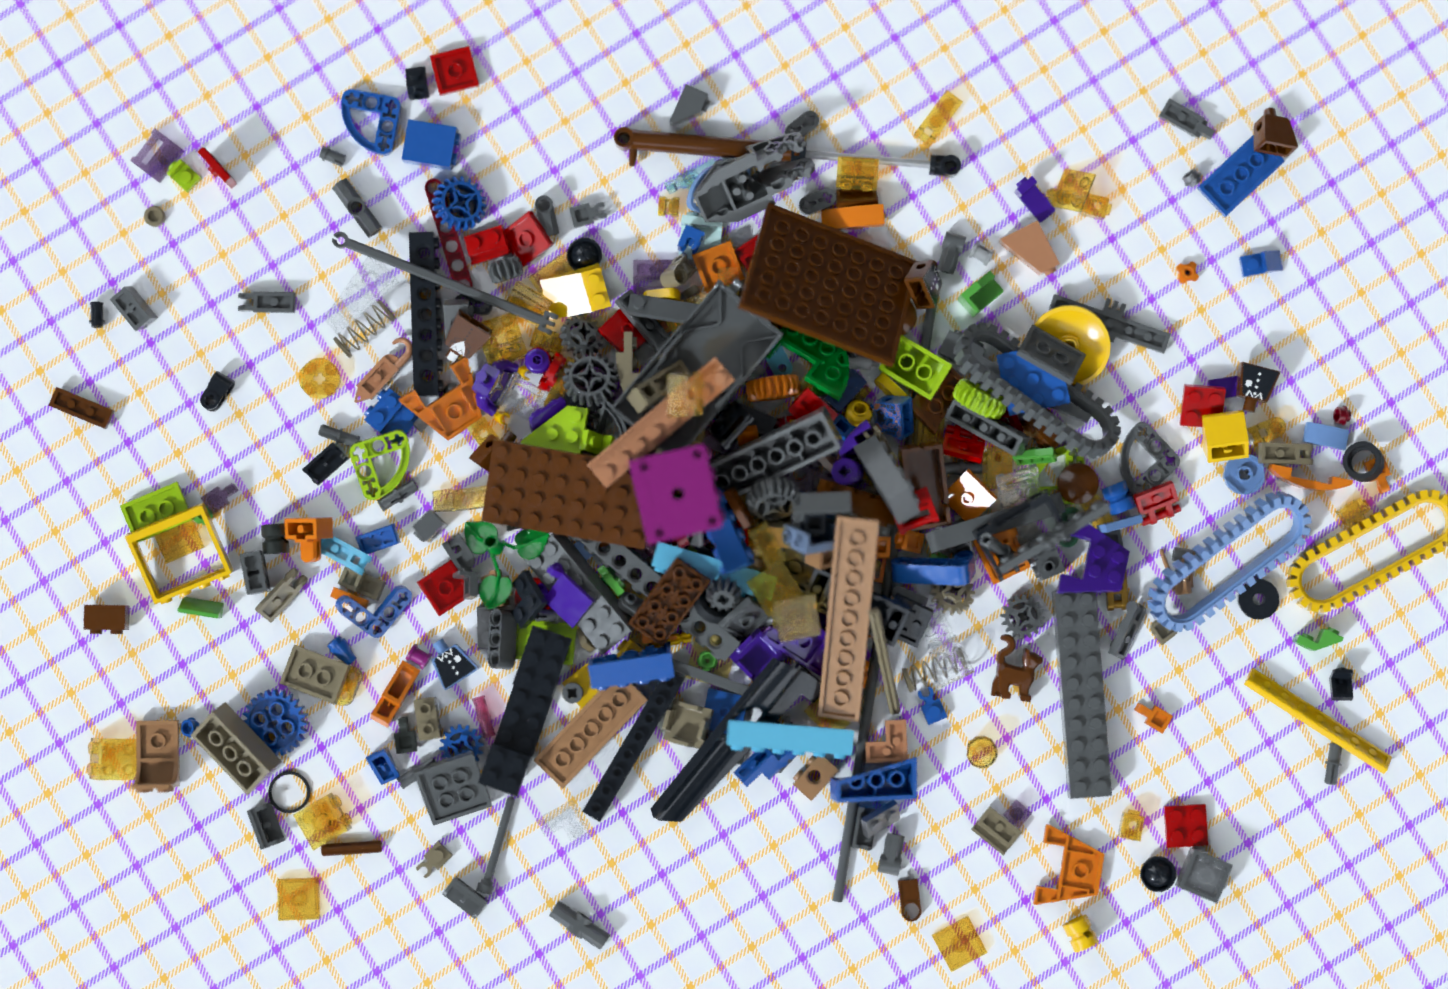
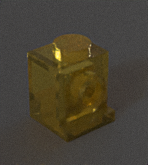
M1086 192L1083 195L1079 215L1104 220L1106 215H1110L1112 204L1109 203V198ZM1095 202L1100 203V209L1094 207Z
M484 416L467 427L479 446L490 434L499 438ZM486 430L488 433L485 438L480 436V432Z
M1359 497L1335 512L1344 527L1351 528L1354 526L1352 522L1356 524L1366 518L1364 514L1369 512L1370 506L1366 500H1362Z
M1128 809V813L1122 812L1118 837L1141 842L1145 817L1140 815V811ZM1131 821L1136 822L1134 829L1129 827Z

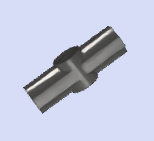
M347 178L340 180L332 187L368 238L376 235L383 228ZM355 204H362L360 212L354 213L352 211Z
M558 901L549 914L551 918L565 926L566 930L579 939L583 938L599 950L602 949L610 936L609 933L595 925L590 918L578 911L572 910L563 902Z

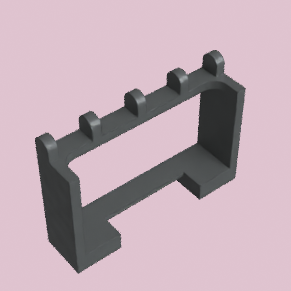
M850 492L800 493V505L792 507L793 522L791 525L804 531L805 514L841 513V515L851 516Z

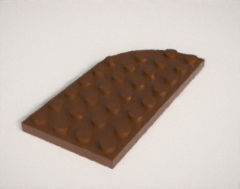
M500 439L493 440L481 521L645 549L646 536L633 480L628 471L606 488L587 466L597 456Z

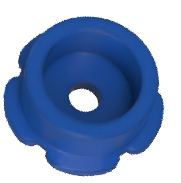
M190 717L182 722L181 732L184 736L191 738L190 735L200 724L195 718Z

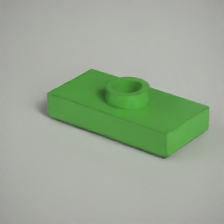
M1031 447L1029 450H1025L1023 455H1012V458L1018 466L1051 463L1057 461V453L1053 447L1042 449Z

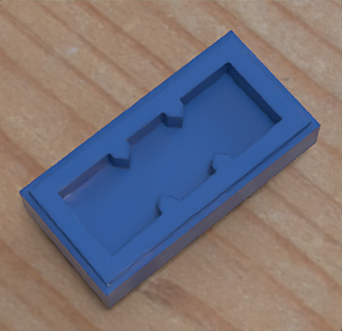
M395 523L355 537L360 551L366 554L401 543Z

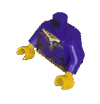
M499 359L492 364L485 363L481 371L476 373V380L472 386V390L476 394V404L488 415L494 416V420L497 423L506 425L502 421V416L510 418L508 413L497 411V409L501 406L516 377V373L523 379L530 380V378L525 376V373L529 371L527 367H519V364L506 359Z

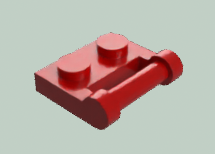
M927 486L912 491V493L915 492L920 501L917 504L919 510L929 509L930 514L905 524L903 522L898 524L895 520L901 536L907 534L909 530L931 522L936 523L940 521Z

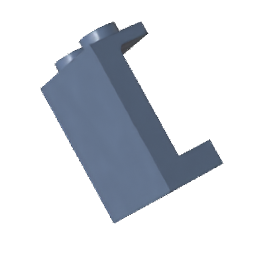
M826 517L825 534H821L820 537H810L809 533L790 524H784L782 532L783 544L805 555L834 550L836 521Z

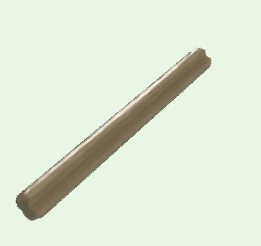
M878 608L870 609L868 613L890 714H899L901 709L881 614Z

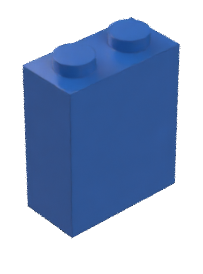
M408 119L402 161L403 163L452 171L453 165L456 166L458 153H455L456 145H460L461 133H458V128L454 126Z

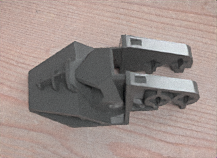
M792 132L745 147L748 154L738 158L716 160L693 193L704 221L739 222L766 209L768 203L775 205L776 203L772 195L793 186L792 183L797 176L810 178L811 174L815 171V164L811 158H802L764 169V165L775 160L777 162L781 161V158H783L782 154L786 151L793 150L797 153L802 151L803 147L806 146V142L802 138L801 133ZM755 166L758 171L750 176L747 169Z

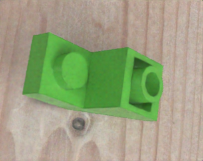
M1328 627V629L1320 630L1315 642L1313 641L1314 637L1306 633L1295 635L1292 642L1309 651H1316L1342 642L1344 637L1339 636L1340 632L1338 630Z

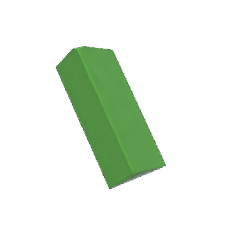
M184 597L177 611L179 613L220 619L222 618L224 603Z

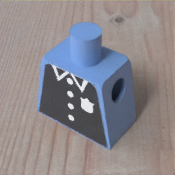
M443 638L433 644L439 655L431 661L444 690H448L480 669L458 644L449 648Z

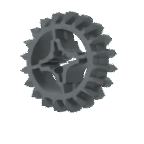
M582 352L581 359L575 356V363L569 362L568 366L570 368L564 369L566 375L562 379L566 383L563 386L565 390H568L566 392L569 397L572 396L574 402L579 400L581 406L585 402H587L588 407L592 406V402L599 406V400L607 402L606 396L613 397L611 390H617L615 383L619 382L616 376L618 371L613 369L615 365L613 362H609L607 356L602 358L601 353H598L594 357L593 352H590L589 356L586 357L585 353ZM594 366L604 370L607 375L596 372ZM591 372H592L593 378L591 379L590 385H589V382H588V381L590 380ZM574 384L585 386L587 392L579 390ZM598 386H602L599 390L595 391Z
M779 476L773 479L770 477L767 480L762 479L760 483L755 482V486L749 487V491L746 492L745 503L754 519H760L761 522L765 520L769 523L773 520L777 522L779 519L785 520L787 516L792 517V507L800 505L801 492L798 485L793 480H788L787 477L782 479Z

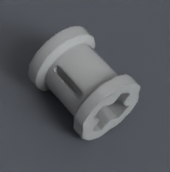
M976 241L968 257H974L987 266L995 250H989L980 245L979 241Z

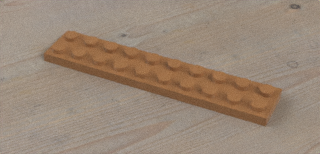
M839 514L837 516L818 717L853 722L860 721L870 623L868 611L871 609L880 523L878 519Z

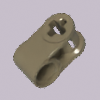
M682 253L675 257L660 275V282L664 288L681 286L696 273L697 269L688 261L687 254Z

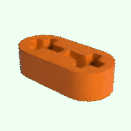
M333 587L330 597L338 599L343 595L350 596L366 609L370 602L367 599Z

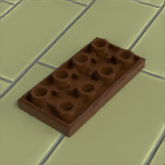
M676 556L628 624L663 647L711 579Z

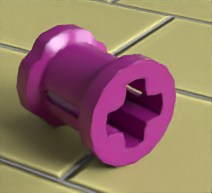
M414 644L405 659L415 662L423 670L433 654H427L419 649L417 644Z

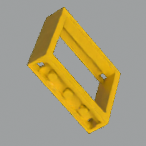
M204 502L125 535V539L154 604L159 602L161 605L169 603L173 600L172 597L177 595L184 597L192 593L191 589L199 587V589L206 588L211 585V581L216 579L219 582L230 577L229 574L233 571V567ZM201 515L224 567L160 593L137 540Z

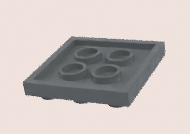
M473 750L413 769V774L433 826L492 807L486 786L478 783L481 772Z

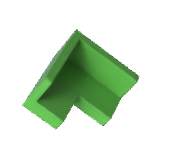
M991 271L973 283L957 299L973 318L1004 292L994 280L995 276Z

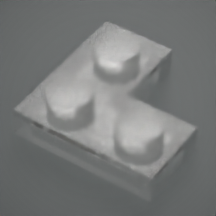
M573 799L536 818L544 837L564 828L572 846L591 837Z

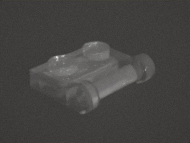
M514 372L510 376L496 404L529 422L531 414L541 409L544 401L549 397L550 391L544 392L540 390L536 385L521 378L520 374ZM515 385L537 395L536 400L533 401L513 390Z
M1035 463L1028 465V468L1005 475L1003 473L996 475L1000 505L1003 509L1016 506L1041 491L1038 477L1039 470ZM1030 476L1028 479L1006 485L1007 482Z

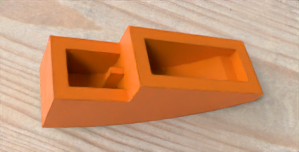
M883 204L821 210L822 224L838 230L884 227Z
M402 660L373 709L370 718L388 728L421 670Z

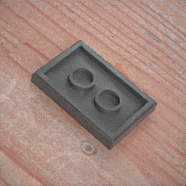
M1033 324L1016 354L1069 385L1072 384L1086 356L1085 353Z

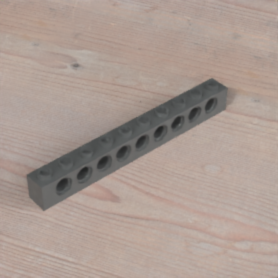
M571 537L576 542L578 540L582 542L587 552L592 555L595 553L600 557L599 561L605 567H612L616 571L615 574L618 578L632 584L631 588L640 595L643 593L647 597L651 592L648 588V582L654 581L657 583L663 573L654 571L655 567L651 566V563L632 547L609 543L610 551H603L599 541ZM623 555L626 558V564H619L616 561V556ZM639 568L642 571V577H634L632 569ZM693 604L689 610L690 616L682 619L679 628L686 634L691 633L696 637L695 641L700 646L708 647L714 658L719 661L722 659L725 662L740 645L742 639L721 629L718 623H710L699 616ZM697 621L704 622L706 629L703 631L698 630L695 623ZM714 634L719 635L722 638V642L719 644L713 643L711 636Z

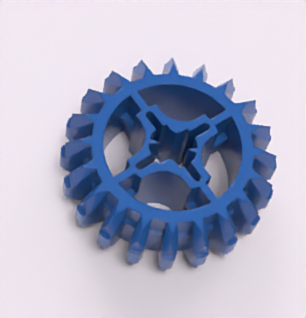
M452 176L451 180L445 179L443 181L444 184L440 183L437 186L438 190H435L433 193L436 197L432 199V203L437 205L433 206L432 210L438 211L435 218L442 217L443 220L440 223L443 225L447 222L448 229H451L454 225L455 231H459L460 228L463 231H467L468 226L474 228L476 226L475 223L479 224L482 221L480 217H484L486 214L483 210L487 208V205L482 203L486 200V197L481 196L483 189L477 190L478 183L472 185L471 178H468L466 182L463 176H460L458 180L455 176ZM459 190L465 191L467 194L464 195ZM447 192L449 194L448 198L450 199V205L448 207H446L445 205V195ZM473 200L474 211L471 215L469 212V202ZM457 201H465L462 206H454ZM451 213H457L460 217L463 218H458L452 215Z

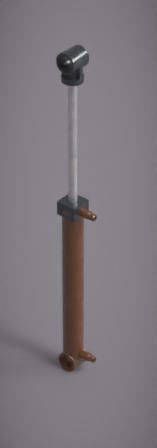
M621 127L614 133L616 147L622 151L629 150V166L632 167L636 165L638 150L738 158L748 154L745 149L746 146L763 141L633 130L626 127ZM621 135H628L630 140L627 143L619 142ZM806 146L798 153L793 150L786 151L782 154V160L779 161L788 163L802 158L925 168L929 169V175L944 176L946 178L955 177L961 168V161L955 155H930V161L809 151L806 150ZM945 163H954L956 169L948 171L945 168Z

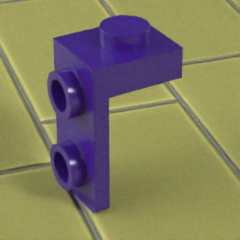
M1033 176L1029 179L1024 177L1016 184L1018 188L1014 193L1036 220L1042 223L1055 212V208L1035 186L1037 183L1036 179Z

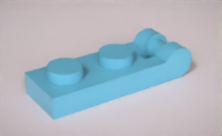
M334 536L333 538L321 539V554L361 576L364 574L366 564L372 560L371 556ZM356 556L360 558L357 565L352 563Z

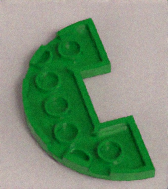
M783 326L779 330L783 333V338L766 357L770 359L781 345L813 364L812 368L805 375L804 380L839 401L846 390L849 379V359L846 350L844 351L840 347Z

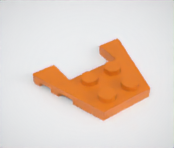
M464 356L449 365L460 384L426 407L414 389L398 399L401 404L448 441L482 419L481 410L476 404V394L472 390L473 377L470 372L469 361Z
M1045 824L1043 843L1064 846L1057 889L1036 885L1033 904L1040 905L1098 895L1105 854L1055 827Z

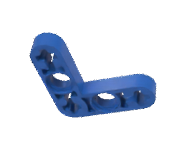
M404 585L396 586L374 614L347 595L340 596L336 600L335 607L341 615L371 637L379 638L386 633L410 603L412 593ZM400 592L404 593L405 597H399L398 594ZM394 600L399 605L396 606L392 601ZM342 604H348L353 609L352 612L345 607L343 608ZM387 607H393L394 609L390 616H384V611ZM365 612V619L363 621H356L357 614ZM380 616L385 620V623L379 619ZM376 625L379 626V629L375 630L372 627Z

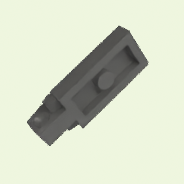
M1168 99L1159 115L1160 119L1198 139L1200 136H1203L1210 140L1215 133V130L1206 126L1208 122L1204 120V117L1172 99Z

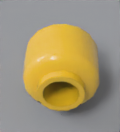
M854 400L847 406L844 417L855 428L865 420L870 424L873 413L872 407L864 400Z

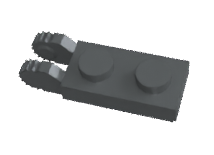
M254 291V293H238V298L253 299V306L241 305L238 306V311L295 313L296 310L295 292Z

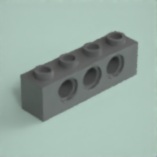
M953 399L945 415L946 419L1013 456L1023 455L1031 439V436L1000 419L986 418L967 409V407L957 402L956 399Z

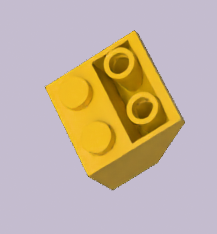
M1243 410L1202 415L1203 451L1208 463L1249 458V439Z

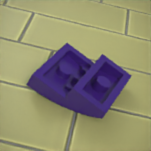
M867 420L859 424L845 439L842 448L838 452L841 459H852L857 456L853 447L866 440L863 432L867 431L869 435L874 433Z

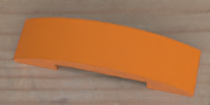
M1275 464L1268 465V470L1280 480L1306 490L1329 491L1353 484V480L1334 476L1328 478V483L1291 476L1292 468Z

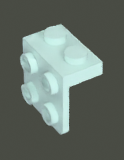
M686 212V215H682L680 238L686 224L705 232V240L701 242L696 253L721 244L723 222H705L703 217L698 216V213ZM687 244L685 251H679V255L686 253L687 259L693 260L692 246L689 247Z

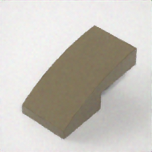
M345 567L337 584L375 601H379L386 582L366 573L361 576Z

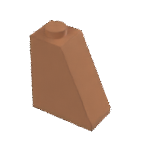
M1038 220L1001 238L999 241L1002 247L1039 276L1044 273L1048 276L1057 271L1056 267L1060 263Z

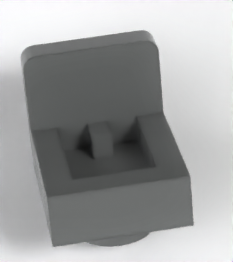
M460 568L459 571L453 573V578L464 579V600H472L478 597L480 586L478 572H472L470 568Z

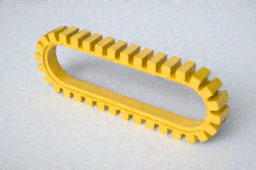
M1422 490L1415 492V494H1408L1403 499L1393 502L1392 505L1382 508L1381 512L1371 514L1369 516L1371 520L1364 518L1358 522L1359 525L1353 524L1347 530L1340 531L1336 534L1338 540L1335 536L1324 540L1328 547H1326L1324 542L1313 546L1316 554L1313 548L1302 552L1305 559L1302 556H1297L1292 562L1297 568L1289 567L1287 572L1288 575L1294 577V579L1286 580L1287 587H1295L1294 590L1289 592L1292 599L1300 597L1296 604L1301 608L1308 606L1307 611L1314 613L1319 612V610L1320 613L1332 611L1331 606L1333 609H1339L1344 606L1341 598L1344 603H1350L1355 600L1354 595L1361 597L1367 592L1363 586H1365L1367 591H1372L1378 587L1376 582L1378 585H1382L1388 582L1389 579L1401 575L1400 572L1412 569L1411 566L1423 563L1422 559L1428 560L1434 557V554L1443 552L1445 550L1443 545L1448 546V495H1440V491ZM1432 503L1443 512L1445 528L1442 534L1435 540L1327 599L1316 600L1304 591L1302 575L1311 563L1419 504Z

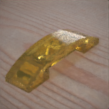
M487 485L459 490L450 488L432 491L433 511L453 512L483 508Z

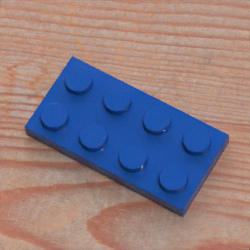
M1253 135L1202 182L1197 189L1225 218L1282 165L1285 160L1281 156L1254 151Z

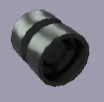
M285 523L261 525V536L265 538V541L262 543L263 554L290 552L289 541L285 539Z

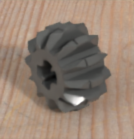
M517 256L493 262L487 267L492 283L508 281L524 273L522 263Z
M721 576L718 580L713 579L707 587L706 598L707 602H711V608L717 606L719 611L724 608L728 612L730 607L735 609L737 603L741 601V586H737L736 580L730 581L729 576L726 579H723Z

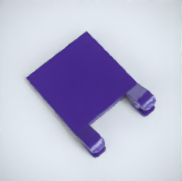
M554 562L553 565L548 567L547 572L557 578V582L549 592L544 584L539 583L538 586L548 602L547 605L574 628L594 602V599L564 572L560 563Z

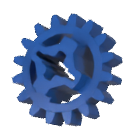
M458 724L457 730L452 726L450 727L451 733L444 732L446 739H440L444 746L439 748V750L445 752L441 756L442 758L453 757L448 749L450 747L455 753L454 756L473 750L476 761L480 760L477 755L484 753L480 750V747L485 744L479 743L482 735H475L477 732L476 728L470 731V725L463 729L462 725ZM462 733L459 739H451L453 735ZM469 735L474 739L475 746L471 745ZM464 741V745L470 749H464L460 752V748L454 744H460Z

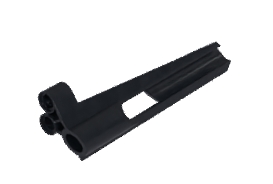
M773 657L651 807L653 818L659 821L682 822L752 748L743 747V751L731 750V746L726 745V741H717L727 729L728 720H734L737 715L745 710L758 708L761 709L762 714L756 722L775 723L801 694L815 703L820 697L821 681L798 662L795 666H792Z

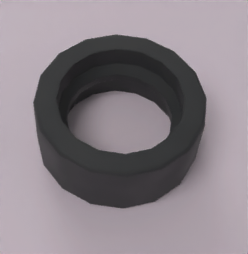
M1360 441L1346 449L1343 455V467L1354 480L1370 482L1382 473L1384 457L1374 444ZM1362 450L1370 451L1375 457L1374 467L1366 473H1358L1352 467L1353 457Z

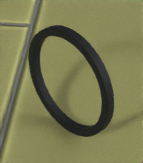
M292 771L280 773L270 783L268 790L270 802L281 812H297L307 804L310 798V786L307 780L299 773ZM283 775H295L302 779L306 785V799L297 809H282L273 800L272 787L275 781Z

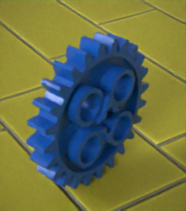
M268 689L264 691V694L262 692L258 693L257 698L250 699L252 704L245 706L249 711L242 714L247 717L243 721L276 756L279 752L283 756L286 754V750L290 753L294 751L293 747H299L300 743L298 741L305 740L302 734L308 732L304 728L305 725L309 724L308 721L304 720L308 713H302L301 710L305 708L304 705H297L300 699L292 700L293 693L286 696V690L281 691L279 694L278 689H274L271 694V691ZM276 704L282 707V713L276 711ZM259 714H262L265 717L264 723L260 722L258 718ZM277 720L278 724L274 725L273 721ZM286 722L292 725V731L287 730ZM269 732L275 735V741L269 738Z

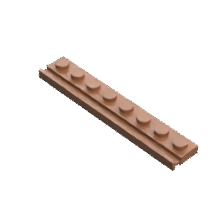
M715 357L589 462L587 466L606 488L609 487L630 469L628 460L646 456L735 381L734 378Z

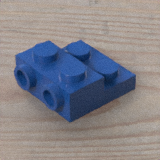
M390 388L387 391L383 389L377 396L378 403L374 407L372 405L369 406L364 413L366 416L364 421L381 434L398 429L408 434L414 427L413 423L419 417L401 404L398 400L400 396ZM395 434V439L390 441L400 444L404 437H399L398 434Z

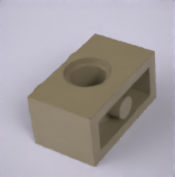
M437 697L413 700L419 741L442 738Z

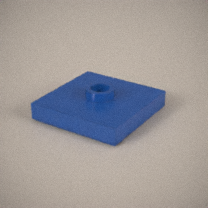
M712 688L708 689L704 707L714 710L709 731H714L742 695ZM746 710L737 715L734 720L743 721Z

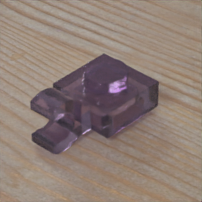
M232 483L223 490L217 486L202 496L201 500L205 503L211 515H214L228 506L230 502L227 498L239 490Z

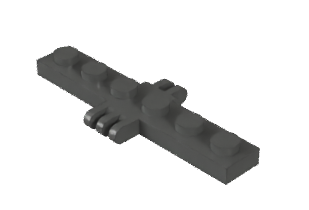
M1056 294L1053 295L1048 310L1062 305H1077L1087 308L1104 322L1112 343H1114L1115 338L1161 354L1165 353L1171 334L1123 318L1126 304L1122 303L1120 310H1117L1119 302L1115 300L1111 308L1109 307L1111 299L1106 298L1103 310Z
M1106 500L1095 501L1087 511L1083 512L1081 510L1075 513L1070 521L1058 523L1052 528V531L1049 532L1048 530L1035 538L1036 541L1031 544L1025 543L1021 545L1016 553L1012 555L1008 553L999 559L1000 562L997 563L998 568L1002 574H1005L1048 548L1050 550L1053 545L1060 544L1061 540H1067V536L1111 511L1110 506Z

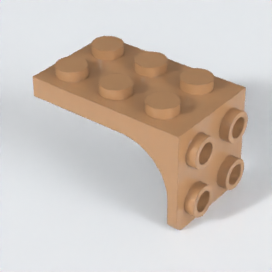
M179 720L136 721L137 767L135 781L131 785V789H136V793L153 792V789H157V793L174 791L175 787L180 786Z

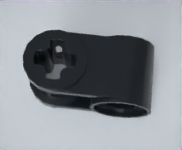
M216 371L201 395V405L210 412L217 411L232 391L235 381ZM213 398V400L215 401L214 405L209 404L207 402V399Z

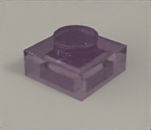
M1015 799L1003 816L1019 829L1032 812Z

